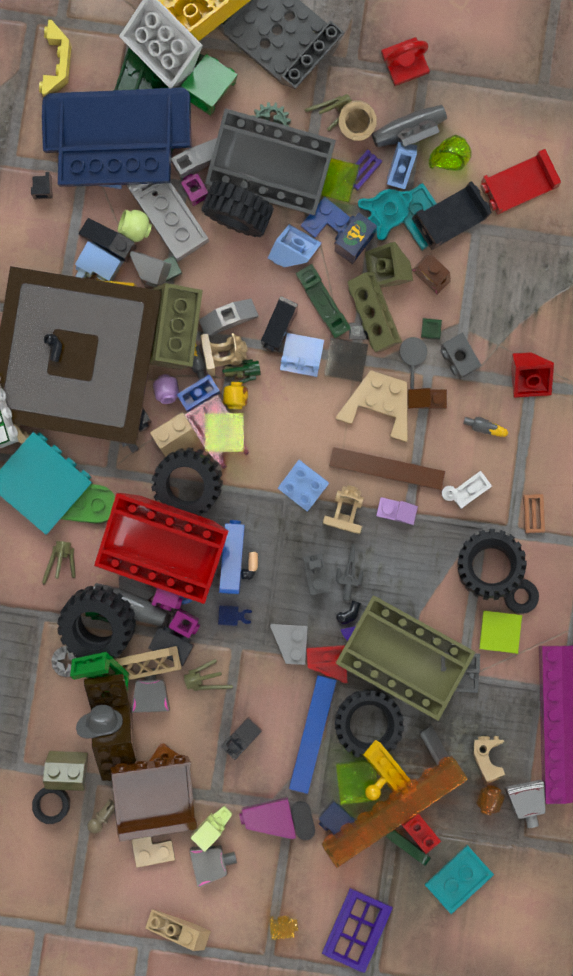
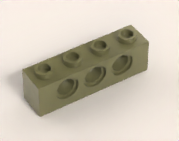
M365 272L347 281L349 293L354 298L356 311L362 318V326L368 333L372 349L375 352L385 351L401 343V338L375 273ZM365 291H366L367 294H368L367 299H365V297H364ZM372 309L375 311L374 317L371 315ZM379 326L382 328L381 335L378 332Z

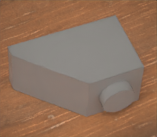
M130 252L140 279L146 280V284L152 287L166 283L171 263L140 252Z

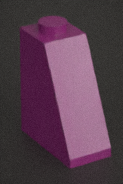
M288 797L242 807V813H239L241 825L245 824L247 830L289 839L296 838Z

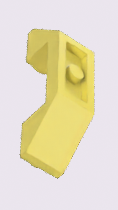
M48 20V27L45 26L44 38H47L49 45L58 46L57 55L60 57V63L56 65V76L43 75V81L39 83V92L42 93L43 97L49 93H57L69 82L72 46L69 39L52 20Z

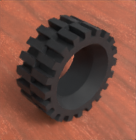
M216 181L212 182L201 211L204 215L210 217L211 220L217 221L218 224L224 225L228 229H233L247 236L263 237L274 208L267 200H263L261 196L254 195L251 191H246L245 188L236 187L231 183L229 185L223 181L222 183Z
M188 447L186 450L181 448L176 452H171L156 467L155 474L152 476L154 484L151 488L152 491L156 492L154 495L155 501L160 500L161 503L202 516L204 512L206 513L210 510L222 491L220 490L223 486V480H220L222 472L217 470L218 463L216 461L213 463L210 460L212 456L209 454L207 456L203 455V450L200 449L193 451V448ZM180 467H189L196 470L204 482L203 495L194 501H184L177 498L169 486V478L172 471Z
M490 529L489 532H485V530L479 531L478 535L474 533L470 536V540H466L463 548L460 549L458 558L460 581L462 584L464 583L465 589L468 592H473V595L477 598L478 596L483 597V600H488L489 598L499 600L500 597L506 598L511 592L514 593L523 581L527 566L525 551H522L520 542H516L514 540L515 537L511 534L510 536L505 535V531L500 530V533L495 532V529ZM497 549L508 557L511 570L504 580L497 583H487L476 576L472 563L475 556L482 550Z
M369 689L354 692L351 696L346 697V700L340 704L335 716L336 734L345 750L352 753L355 757L367 760L363 754L373 742L366 743L358 740L350 729V720L353 713L365 705H374L384 711L388 721L387 730L382 738L377 741L384 746L388 753L392 749L395 750L397 743L402 739V731H404L403 715L395 701L385 693Z

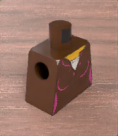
M432 254L425 256L412 269L437 295L451 282L449 270Z

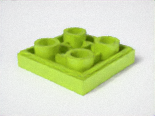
M483 611L479 649L518 654L522 615Z

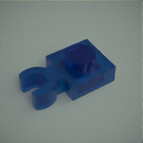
M219 605L218 625L238 626V620L245 624H250L251 621L245 620L244 615L252 613V610L246 609L239 612V606Z

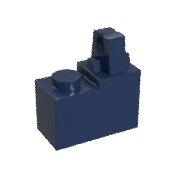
M334 799L318 816L320 820L318 824L325 831L331 830L328 837L330 842L324 848L330 855L337 848L339 850L345 849L363 829V826Z

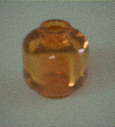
M487 785V787H483L480 790L476 804L481 808V813L491 816L492 813H499L501 811L505 796L500 788Z

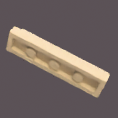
M177 646L115 659L129 672V680L181 669ZM173 655L175 667H169L164 663L167 656ZM152 659L158 663L155 671L147 667ZM134 663L142 667L138 674L130 670ZM109 667V674H114L115 672Z

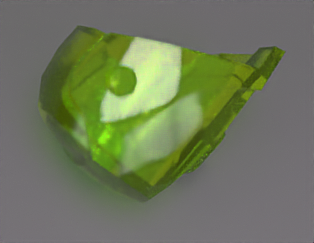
M458 135L446 138L429 156L430 168L439 167L453 171L462 170L472 157V151L466 139Z

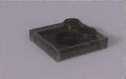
M331 338L324 376L361 383L368 344Z

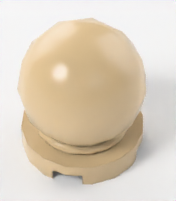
M361 100L347 103L339 114L341 132L347 138L354 141L368 138L374 132L377 125V117L373 108Z

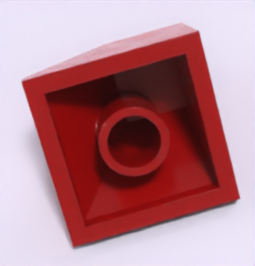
M532 352L512 353L513 397L551 396L554 362Z

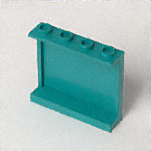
M32 432L0 469V496L47 535L93 482L90 481L92 477L86 471L82 470L80 472L75 468L77 464L71 458L65 459L62 457V451L57 446L53 445L51 447L47 444L46 441L48 439L42 433L36 434Z

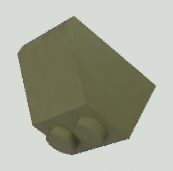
M49 751L43 775L45 789L84 791L88 753Z

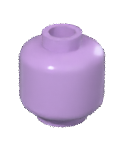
M164 374L154 381L153 389L155 398L162 404H171L176 401L179 387L174 377Z

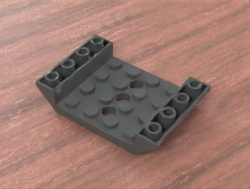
M250 0L218 26L225 37L277 81L293 89H296L345 34L331 20L327 24L300 0ZM292 13L295 18L292 21H287L284 16ZM280 27L283 31L280 35H275L272 29ZM268 41L270 47L263 49L260 47V43Z

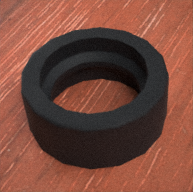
M44 787L35 794L32 801L34 816L45 824L60 822L70 809V799L65 790L45 789ZM54 793L61 798L62 809L58 815L47 816L41 811L40 801L44 795Z

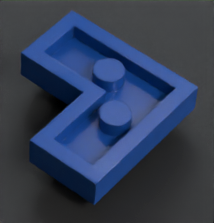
M324 197L318 204L316 214H309L301 224V228L314 238L319 235L326 225L330 226L337 233L341 230L344 232L350 217Z

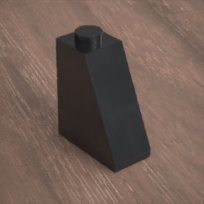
M280 296L261 339L264 349L270 352L274 350L279 351L298 312L297 303Z

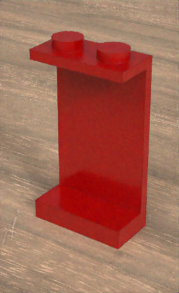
M543 149L535 157L490 177L487 175L483 176L480 185L483 193L487 194L490 199L488 201L492 211L495 210L498 215L558 188L561 180L546 149Z

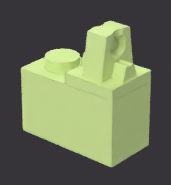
M223 806L214 814L211 813L192 833L191 839L205 852L222 834L225 824L232 816V812Z

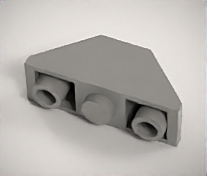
M247 299L217 308L199 319L204 334H208L210 337L259 316L252 299Z

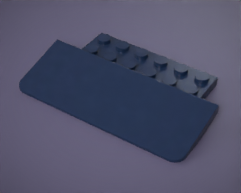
M160 88L47 94L42 101L43 151L45 153H59L57 185L59 187L170 183L171 149L192 148L191 99L189 92L185 88Z

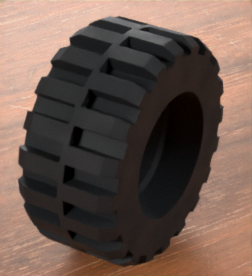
M97 585L95 589L93 586H87L71 596L62 608L57 622L60 625L57 628L58 634L62 635L60 640L63 645H67L66 650L69 653L73 652L76 654L75 657L79 658L107 652L113 659L122 654L134 635L136 620L133 619L135 616L134 610L129 609L131 604L128 600L124 601L122 599L123 595L121 593L116 594L112 588L108 587L106 590L103 589L104 586ZM96 612L103 615L111 624L113 634L107 637L91 634L84 627L81 614Z

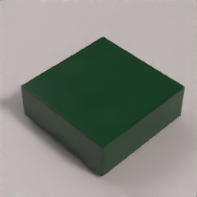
M423 318L421 338L440 340L442 320Z

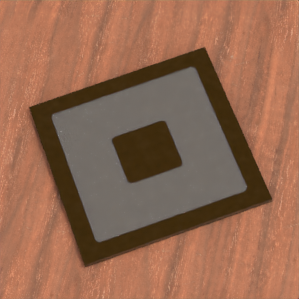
M10 266L0 326V384L6 394L7 407L12 412L11 419L13 424L136 445L162 291ZM46 334L56 335L62 343L59 362L49 360L52 350L48 344L44 343L43 339Z

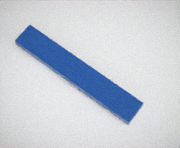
M317 676L289 786L291 790L308 794L336 684L335 679Z

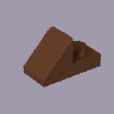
M408 389V409H447V389Z

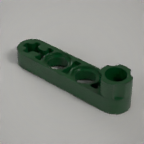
M376 804L365 818V821L426 866L431 857L385 823L390 814Z

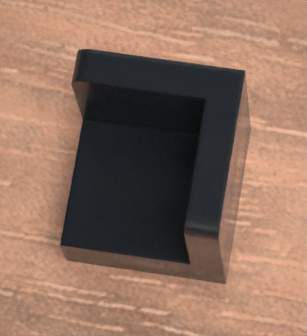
M45 172V176H33V187H31L33 199L53 198L52 176L50 172Z

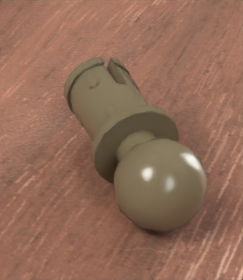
M109 799L104 807L95 813L97 818H93L88 822L89 832L97 834L103 828L102 823H108L109 817L115 811L112 800Z

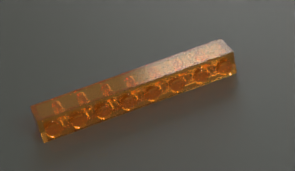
M452 756L442 758L437 766L426 769L422 776L408 781L406 787L401 790H395L385 801L377 802L372 810L361 813L357 816V820L351 824L346 823L336 834L328 835L321 844L336 868L467 781L468 778L457 761Z

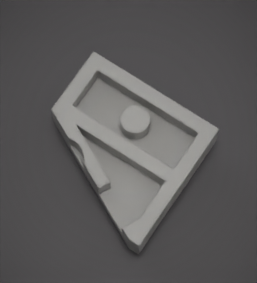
M271 624L270 627L285 663L305 665L308 626Z

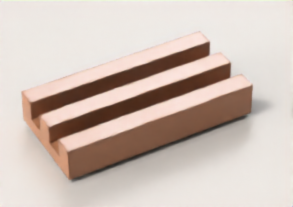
M543 494L523 495L525 533H545ZM535 498H539L540 529H537ZM528 499H531L532 529H530Z

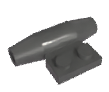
M443 105L410 113L391 121L372 133L373 141L377 148L396 144L398 141L404 147L439 133L437 125L447 119L446 111Z
M122 575L119 577V588L100 583L94 585V589L97 585L104 586L103 589L106 590L108 587L114 589L113 592L116 594L121 593L123 595L122 599L124 601L128 600L131 604L129 609L134 610L135 616L133 619L136 621L162 627L167 612L148 601L155 595L156 587Z

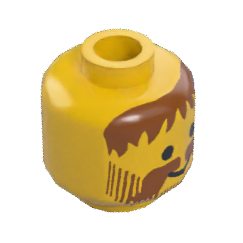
M231 382V385L224 387L223 403L227 405V408L242 409V406L247 405L248 388L242 386V382Z

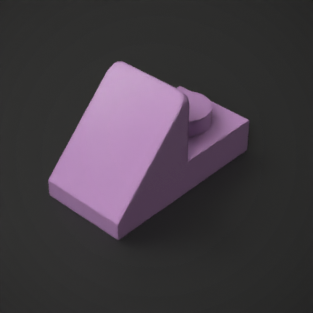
M381 497L376 516L414 525L418 506Z

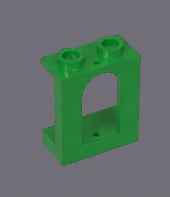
M107 652L72 659L70 672L72 679L111 676L102 675L109 673L110 667L115 672L112 675L123 674L128 690L129 672Z

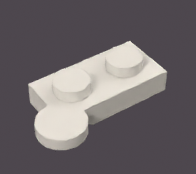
M480 471L456 489L453 486H446L442 490V497L446 501L454 500L461 509L492 487V485Z

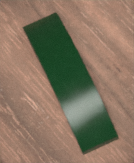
M313 264L297 272L296 276L333 337L336 339L352 329L325 288Z

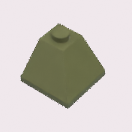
M396 242L365 251L367 271L375 273L380 288L413 281L411 262Z

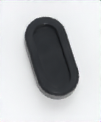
M297 801L291 808L296 834L302 840H309L315 834L311 809L305 801Z

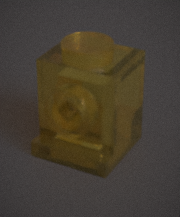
M283 915L278 916L274 920V916H270L271 940L295 937V931H298L297 919Z

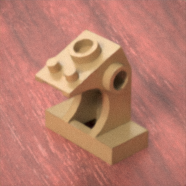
M232 333V337L226 339L227 342L213 344L209 341L208 334L201 335L207 375L215 376V367L229 364L239 365L247 359L246 352H248V348L240 336ZM230 350L229 356L219 357V352Z
M350 485L347 487L343 486L342 491L338 490L335 501L338 502L334 518L325 516L323 525L360 534L362 526L353 524L356 509L362 506L364 497L360 496L361 491ZM342 502L353 505L350 516L340 513Z
M487 736L478 737V740H474L473 756L485 785L501 779L505 775L503 768L494 766L489 759V751L504 742V740H499V736H494V740H490V737ZM484 748L486 752L481 753L479 749Z

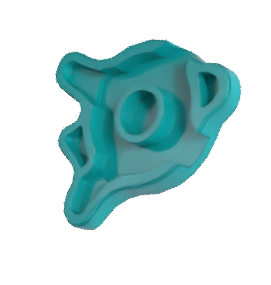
M386 189L378 193L374 198L359 199L358 207L371 212V216L368 219L377 225V238L379 240H386L391 229L399 226L406 220L410 204L413 201V195L409 191L401 192Z

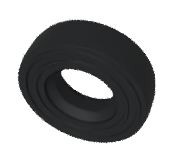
M523 579L517 590L525 589L529 594L528 601L524 604L517 603L514 599L515 592H511L508 597L504 598L507 607L519 614L532 611L539 601L537 587L531 581Z

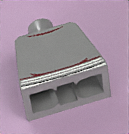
M540 779L505 787L515 816L518 819L525 818L527 828L538 827L537 815L545 814L544 781Z

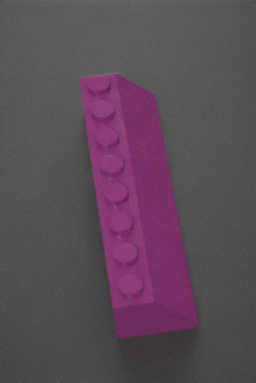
M573 645L539 646L542 781H544L545 804L573 803Z

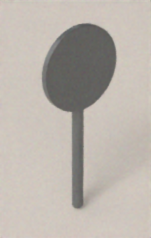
M410 337L402 342L399 353L401 359L406 364L411 365L410 389H414L415 365L421 364L426 359L427 347L421 339Z

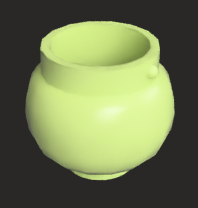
M125 209L119 221L117 232L133 242H140L144 237L147 238L149 236L152 224L149 223V218L144 212L140 210L128 211Z

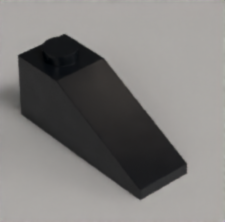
M90 218L86 220L78 233L85 239L94 242L120 258L125 263L131 257L130 252L135 251L137 248L135 242Z

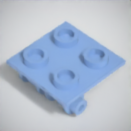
M287 333L280 370L317 377L324 340Z
M298 460L278 489L308 512L326 489L329 482L301 460Z

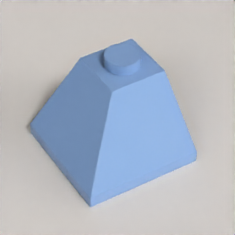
M289 224L276 239L268 259L282 267L307 263L320 247L321 242Z

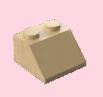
M183 412L150 432L165 457L181 448L186 450L190 447L193 448V451H197L204 447Z

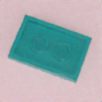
M424 183L409 191L413 195V201L410 204L408 217L403 222L421 251L429 246L414 224L412 217L417 211L421 209L425 211L437 204Z
M466 845L424 885L447 911L452 914L494 874L473 850Z

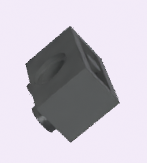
M463 332L442 344L441 354L445 360H449L452 365L450 369L453 375L458 376L459 379L482 366ZM455 353H462L464 355V360L457 361L455 359Z

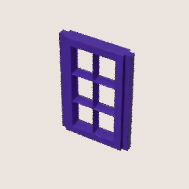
M350 888L322 954L365 973L393 907ZM357 899L367 903L361 918L351 914ZM370 905L380 909L374 924L364 920ZM348 918L358 921L352 937L342 933ZM362 924L372 928L366 943L356 939ZM340 937L350 941L345 955L335 952ZM354 943L364 947L358 962L348 958Z

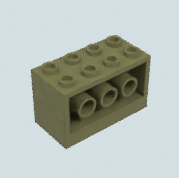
M164 283L153 288L154 290L162 291L150 365L181 370L193 365L203 290Z

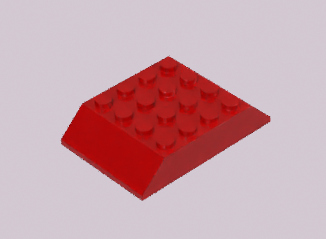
M117 492L94 566L205 604L229 531L215 521L140 495Z

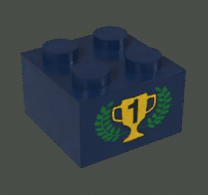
M359 212L356 216L352 215L346 223V230L344 232L341 230L338 233L334 243L335 252L352 265L375 236L377 225Z

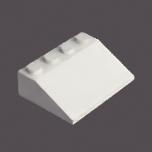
M142 0L119 35L169 88L181 87L193 71L203 46L158 0Z

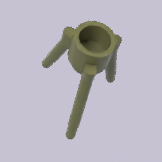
M345 94L342 97L338 96L335 99L308 107L305 111L308 112L330 105L320 110L319 114L334 108L340 113L341 109L352 100L348 94ZM339 117L327 128V131H330L339 123Z
M56 541V546H53L52 555L42 584H45L55 556L58 557L55 578H59L62 558H68V555L71 576L75 578L74 549L71 548L70 542Z
M216 659L196 669L189 670V674L184 675L188 690L232 689L233 686L201 685L203 684L202 680L222 675L221 672L204 676L198 673L216 663Z

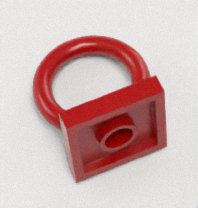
M417 37L381 50L394 86L430 73L424 57L429 47L426 41H418Z

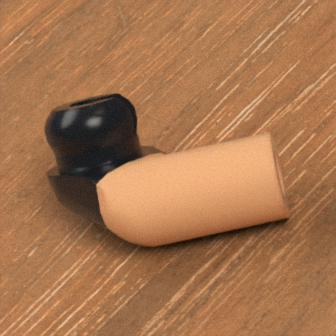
M249 553L248 569L241 570L242 579H253L258 568V553Z

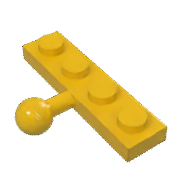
M375 740L363 756L381 777L374 785H369L366 788L365 795L369 800H377L381 795V788L387 784L401 801L406 802L417 787L384 746Z

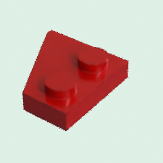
M345 645L306 648L308 668L340 680L343 683H348L347 670L336 664Z

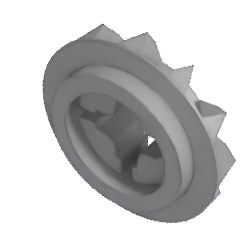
M63 646L54 652L51 659L52 668L58 675L70 677L71 664H68L66 669L65 664L59 662V660L65 659L67 653L69 660L76 658V654L73 652L69 653L66 650L67 646Z

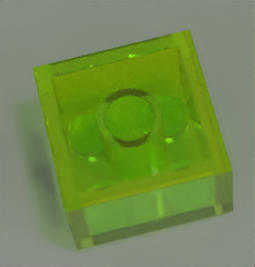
M367 760L335 763L340 805L372 801L365 795L366 788L377 782V773Z

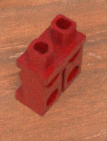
M414 809L399 820L400 824L425 854L441 842Z

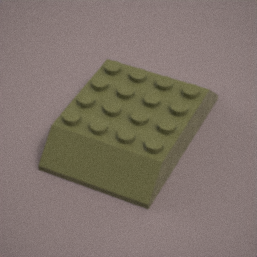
M373 595L336 664L439 721L476 652ZM441 656L445 657V667H447L445 671H441Z

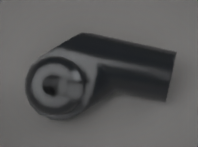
M46 334L43 339L44 343L48 344L52 350L49 360L59 362L62 343L56 335Z
M352 600L349 611L339 612L336 620L341 622V624H348L357 618L361 603Z

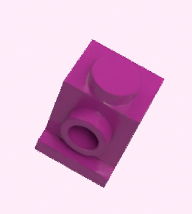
M198 173L195 175L190 174L183 178L181 185L192 206L204 201L208 191ZM193 187L198 188L195 192L191 191Z
M157 588L152 605L157 606L160 603V608L169 611L172 608L180 610L183 599L180 598V595Z
M180 608L174 615L169 628L189 638L191 634L195 635L200 627V624H198L199 618ZM185 619L190 622L187 626L183 624Z

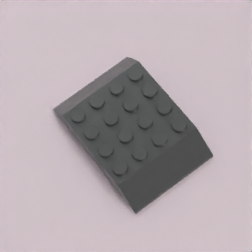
M225 108L205 184L212 185V182L216 181L221 183L223 181L229 185L231 183L236 187H242L246 191L253 192L256 196H261L263 200H267L270 203L315 215L336 140Z

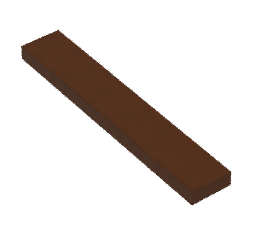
M333 447L329 466L437 490H442L445 471L336 447Z

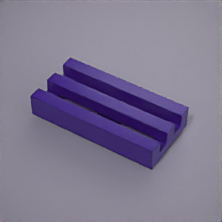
M367 149L343 179L358 191L380 166L382 160L378 159L376 155ZM367 157H369V160L352 178V180L349 179L351 175L357 170V168L363 163V161ZM374 161L375 164L373 165V167L367 172V174L361 179V181L358 184H356L355 181Z

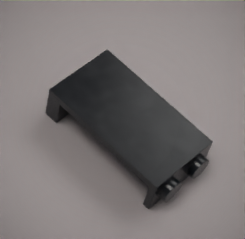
M472 181L464 189L425 211L423 209L417 211L412 217L414 224L431 250L486 220L492 213L490 205L484 201L480 195L479 188Z

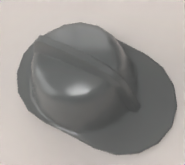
M98 705L90 713L85 714L79 719L76 724V731L80 737L86 739L112 734L120 729L123 719L121 714L110 706Z

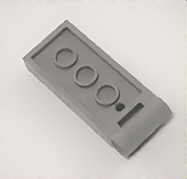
M171 182L164 184L127 185L177 262L209 242L208 237Z

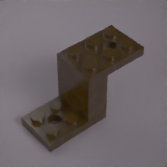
M123 674L84 679V688L91 710L98 705H107L119 712L123 719L122 726L115 733L92 738V750L102 781H112L110 767H115V765L121 763L127 765L135 764L138 761L134 749L132 706Z

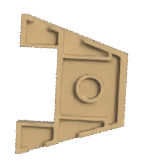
M370 371L338 413L336 420L352 425L357 407L360 406L396 418L390 437L407 442V382Z

